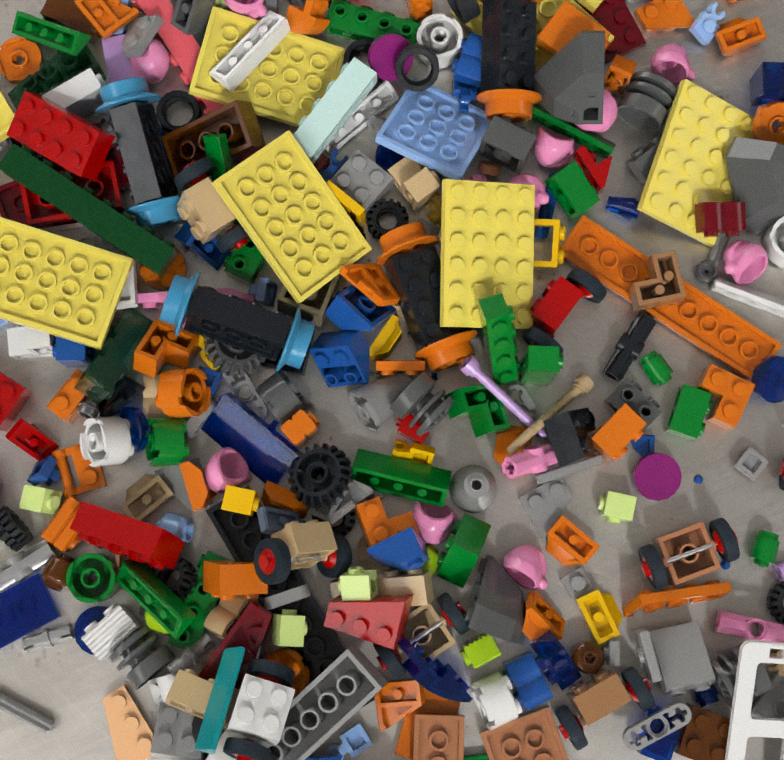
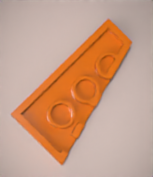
M711 580L702 586H698L697 583H690L684 585L682 589H675V586L661 589V592L655 593L652 590H644L639 592L638 596L624 606L622 610L624 618L633 616L636 611L644 609L645 614L655 612V610L665 607V604H668L670 609L688 603L687 600L694 604L723 598L732 591L730 582L720 583L719 580Z

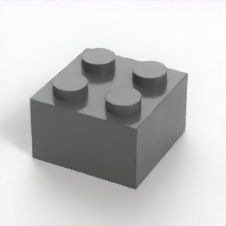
M494 115L481 140L479 155L519 175L532 153L537 136L526 127L520 128L514 125L506 117Z

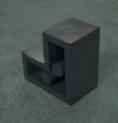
M588 407L567 411L543 421L560 467L595 455L593 441L587 434L596 430L595 417Z

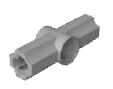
M45 539L27 551H21L5 561L6 564L0 567V592L16 582L20 583L30 578L37 572V569L47 564L50 557L58 556L55 546Z

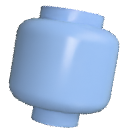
M167 513L162 519H159L156 525L183 540L185 544L191 541L194 534V526L187 516Z

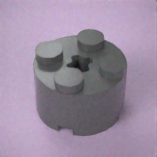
M280 369L260 384L255 391L283 425L288 419L292 420V416L299 410L305 411L311 405L303 395L298 397L301 394L300 391L289 381L290 379L283 370Z

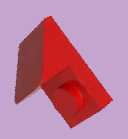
M583 145L576 149L573 158L584 171V175L589 183L596 189L597 195H599L605 187L612 156L596 164L593 152L587 150Z
M20 418L5 435L9 441L38 461L51 456L52 452L59 446L37 426L28 423L23 418Z

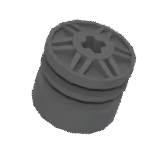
M646 71L635 72L626 87L627 93L622 96L617 106V115L624 122L637 129L649 132L659 131L667 117V110L672 107V101H674L677 89L670 81L660 75Z
M425 371L407 386L390 407L401 420L410 414L414 416L409 423L411 429L419 422L422 424L416 431L419 437L433 430L446 417L451 405L455 401L451 396L443 403L440 401L446 393L444 389L433 395L431 391L435 387L436 382Z
M147 625L128 635L108 657L111 663L118 661L120 658L124 659L116 667L118 671L128 666L131 668L125 680L134 691H137L154 678L176 657L166 644L157 649L153 647L160 636L155 634L147 640L146 637L153 631Z
M742 643L729 649L731 662L723 654L717 656V661L710 659L716 678L713 685L731 708L739 649ZM762 663L757 666L753 693L755 697L772 689L770 678Z

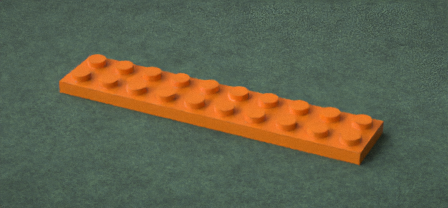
M582 215L561 246V250L565 251V261L577 269L593 275L603 286L631 304L628 290L635 282L650 280L646 264L649 257L584 215ZM684 280L686 297L680 303L642 310L753 384L758 383L782 346L780 342Z

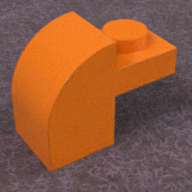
M306 0L305 6L289 5L285 18L288 20L291 32L306 35H317L323 32L330 23V20L324 17L329 0Z

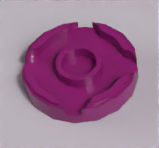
M387 33L372 42L367 59L370 68L377 72V77L386 81L398 80L395 72V63L401 50L410 45L408 40L401 35ZM414 55L409 56L404 62L403 69L405 75L408 74L412 67Z
M654 452L646 454L638 460L632 478L635 488L641 495L649 500L661 501L668 499L676 493L680 487L682 475L679 465L673 458L666 454Z

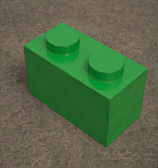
M575 161L564 166L544 181L570 220L581 215L600 201L596 189L589 184L584 176V171Z
M686 384L680 386L665 432L690 441L697 439L698 436L701 437L706 425L703 423L705 414H709L712 408L713 401L710 400L712 393Z

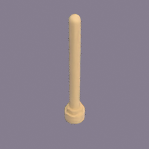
M584 373L579 374L573 380L572 388L507 447V453L509 455L515 454L545 426L544 420L556 416L578 395L587 394L594 388L591 378Z

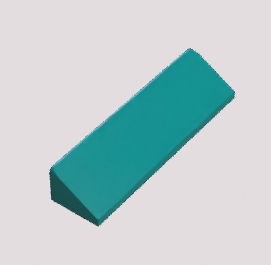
M245 647L226 648L223 652L196 741L195 749L212 755L216 751L246 650Z

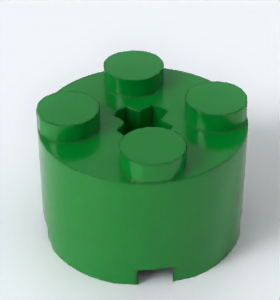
M170 417L148 418L145 428H150V433L145 435V451L147 461H151L149 466H174L183 463L184 457L189 455L188 442H184V433H186L187 429L186 420Z
M87 553L73 561L66 573V585L73 596L84 603L102 602L112 598L120 587V584L117 582L119 571L115 560L105 554ZM95 574V576H98V580L94 581L90 579V576Z

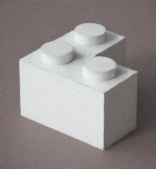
M14 324L13 328H7L9 356L11 358L22 360L53 355L52 347L56 343V336L19 324Z

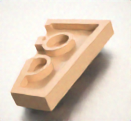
M125 684L103 698L116 760H146L152 756L150 751L154 730Z

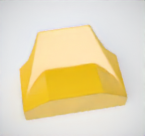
M392 314L370 346L369 359L374 362L377 359L389 358L402 339L400 320L394 314Z
M597 589L575 599L584 622L596 644H602L620 635L618 628L623 617L612 594L601 593Z

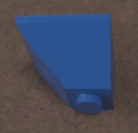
M351 285L336 296L324 314L341 330L371 331L394 314L396 309L392 305L377 306L359 289Z
M412 527L367 548L368 553L379 564L388 568L406 571L409 569L415 570L423 566V562L429 560L425 541Z

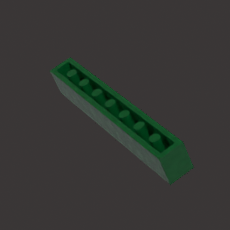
M16 144L11 146L0 162V170L4 174L161 278L178 255L175 249H173L175 245L164 237L161 240L153 236L155 231L145 224L141 227L134 223V217L125 211L120 214L114 210L115 205L107 199H97L94 197L95 192L84 184L82 187H79L74 183L75 179L64 171L62 174L54 170L56 166L45 158L42 161L34 157L36 153L27 146L23 145L22 148Z

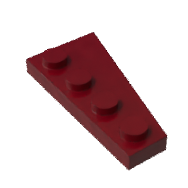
M252 599L199 672V677L207 681L209 678L215 679L224 650L232 647H245L246 650L234 687L240 689L245 673L249 674L251 661L257 656L273 613Z

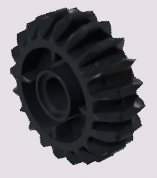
M314 443L313 450L305 447L306 453H297L299 460L291 461L294 468L288 470L292 477L287 480L292 485L290 491L295 494V498L298 501H302L308 507L311 505L314 509H318L320 505L327 509L328 502L336 505V498L344 499L342 492L350 491V487L346 484L353 482V478L350 476L353 473V468L349 466L351 464L350 459L335 445L330 447L327 443H323L320 447ZM325 472L324 476L317 480L318 474Z

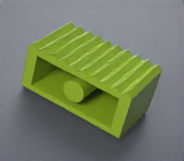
M480 633L479 636H475V639L471 638L470 641L467 640L466 643H462L463 649L459 651L466 665H472L474 669L501 655L492 636L485 633Z

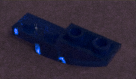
M405 636L397 642L409 657L402 665L421 686L437 696L458 702H470L473 700L467 693L470 687L461 677L457 680L454 678L457 672L449 663L443 665L438 658L433 661L428 655L423 658L422 655L425 651L416 641L411 644Z

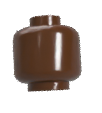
M61 554L60 557H50L41 574L44 580L43 584L58 592H61L62 589H68L66 573L69 565L75 559L66 554Z
M587 640L581 641L573 647L571 662L580 672L594 674L604 665V652L598 644Z

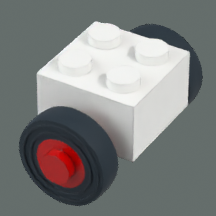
M253 659L249 666V674L245 673L226 729L246 736V739L228 737L225 741L223 752L236 760L270 759L271 750L255 741L258 739L274 745L279 743L295 689L290 688L295 677L294 670L277 660Z

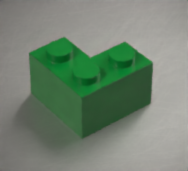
M483 384L459 388L443 396L444 401L449 396L455 399L448 413L450 419L469 415L475 438L492 435L510 428L504 404Z
M466 513L461 522L456 520L450 532L454 537L449 536L444 546L447 552L442 551L437 561V565L440 568L436 576L463 588L480 556L491 525Z

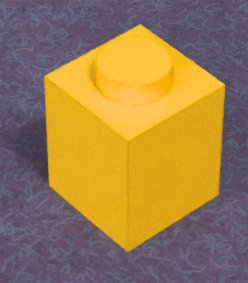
M226 485L221 510L253 516L254 511L257 512L256 510L260 507L261 497H257V491Z

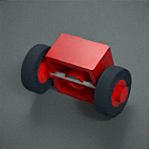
M577 268L571 270L566 279L562 276L557 281L552 279L541 295L544 297L543 300L538 298L530 308L533 311L530 316L533 318V326L523 334L524 341L531 346H559V353H563V348L553 339L555 337L553 334L579 299L585 298L588 301L599 304L605 298L607 290L596 277Z

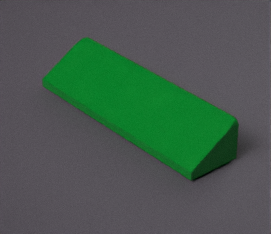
M17 11L12 29L13 34L74 56L80 53L91 38V35L21 11Z
M537 103L532 105L531 120L554 132L573 138L574 142L581 146L584 145L587 149L606 159L610 157L616 144L591 131L581 130L575 123L553 117L543 106Z
M226 133L203 136L207 157L213 161L216 167L211 174L212 182L233 168ZM236 217L233 221L234 226L240 225Z
M131 559L122 562L117 582L169 634L178 639L194 620L196 614L143 563Z

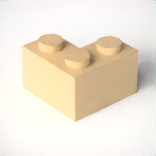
M404 157L387 171L393 177L394 185L414 212L437 196L440 188V179L433 170L429 171L427 167Z

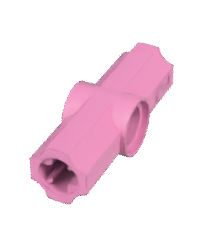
M550 442L544 445L524 447L523 452L505 457L501 466L502 471L508 478H516L527 473L544 472L548 470V466L554 465L558 461Z
M721 610L718 611L715 618L716 632L750 640L784 642L783 624ZM755 622L758 625V632L753 636L749 628Z

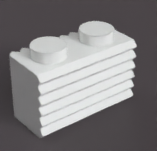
M115 604L111 605L103 612L105 617L99 623L95 620L84 629L86 634L81 639L99 661L107 658L115 651L117 645L122 640L142 627L124 604H119L118 606Z

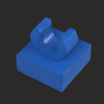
M48 456L37 461L27 481L33 486L42 482L48 486L53 481L57 483L61 476L59 471L53 469L57 460Z

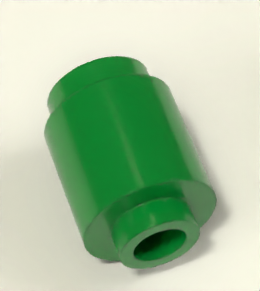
M655 350L639 360L642 364V370L653 385L658 383L660 386H663L672 379L670 374L674 371L663 356L657 354Z
M759 530V534L755 535L750 559L754 560V565L768 568L769 564L774 565L780 544L778 541L779 535Z

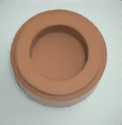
M481 160L479 161L477 171L487 175L499 176L501 165L492 161Z

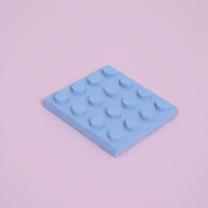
M416 77L413 79V81H422ZM434 86L418 92L406 89L376 135L375 142L447 178L462 180L480 149L481 140L491 121L485 118L484 110L469 104L468 112L459 111V98L453 97V95Z

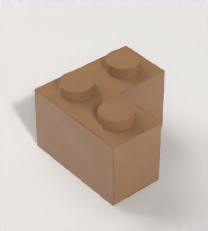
M675 250L651 255L646 261L650 280L635 282L628 289L634 312L680 303L686 297V292Z

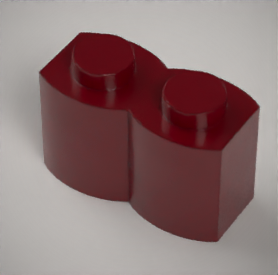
M703 202L695 204L696 233H704L705 238L718 237V233H724V237L739 236V232L746 231L745 202Z

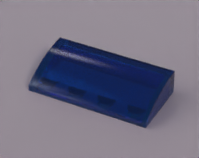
M231 392L224 394L201 428L222 448L230 447L239 452L247 462L249 471L265 484L268 480L278 485L288 473V470L292 468L291 461H297L299 459L297 453H302Z

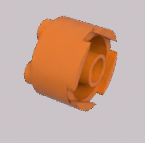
M195 367L162 372L159 376L158 395L155 397L156 406L162 409L170 418L200 416L202 412L207 411L211 402V388L206 387L205 383L207 376L201 369Z

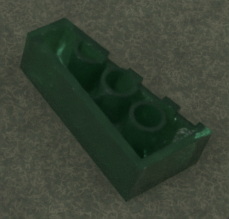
M87 44L77 56L57 50L58 53L49 61L44 60L39 65V70L33 75L29 74L8 93V96L16 110L24 91L44 95L89 68L92 69L95 75L100 73L103 80H106L104 72Z
M126 308L106 337L102 350L97 351L74 388L98 404L103 399L109 400L116 389L114 386L126 374L128 370L126 366L130 360H134V351L153 321L134 308Z

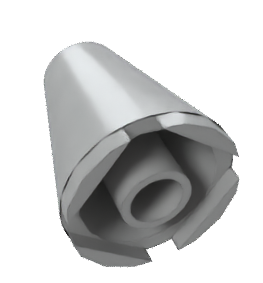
M398 371L396 375H388L352 389L348 392L351 395L348 397L349 403L360 420L362 418L366 419L368 424L365 426L371 431L376 432L393 415L394 412L390 409L391 405L414 378L412 375H405L404 371Z
M467 465L460 468L452 476L449 492L452 501L458 508L466 512L477 513L487 509L494 502L497 494V484L494 476L486 468L479 465ZM472 482H476L480 486V489H473Z

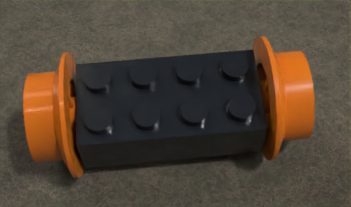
M479 0L483 3L481 93L476 95V100L485 104V118L492 121L494 115L506 117L512 123L531 120L532 105L542 100V95L535 92L534 75L537 4L543 0Z
M414 222L397 227L379 239L383 254L376 262L379 266H384L390 283L401 298L398 303L418 351L414 354V358L426 360L430 372L436 373L461 364L470 355L475 356L471 341L477 335V331H469L468 328L440 327L441 260L435 248V245L439 242V237L427 235L423 223Z

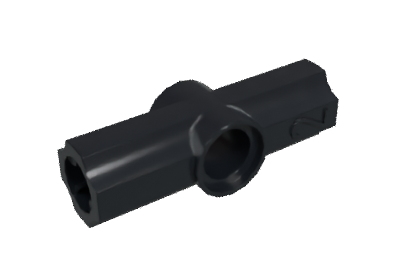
M642 312L635 316L627 332H624L614 347V353L602 371L607 377L617 382L623 379L631 363L635 362L645 346L644 342L657 323L653 317Z

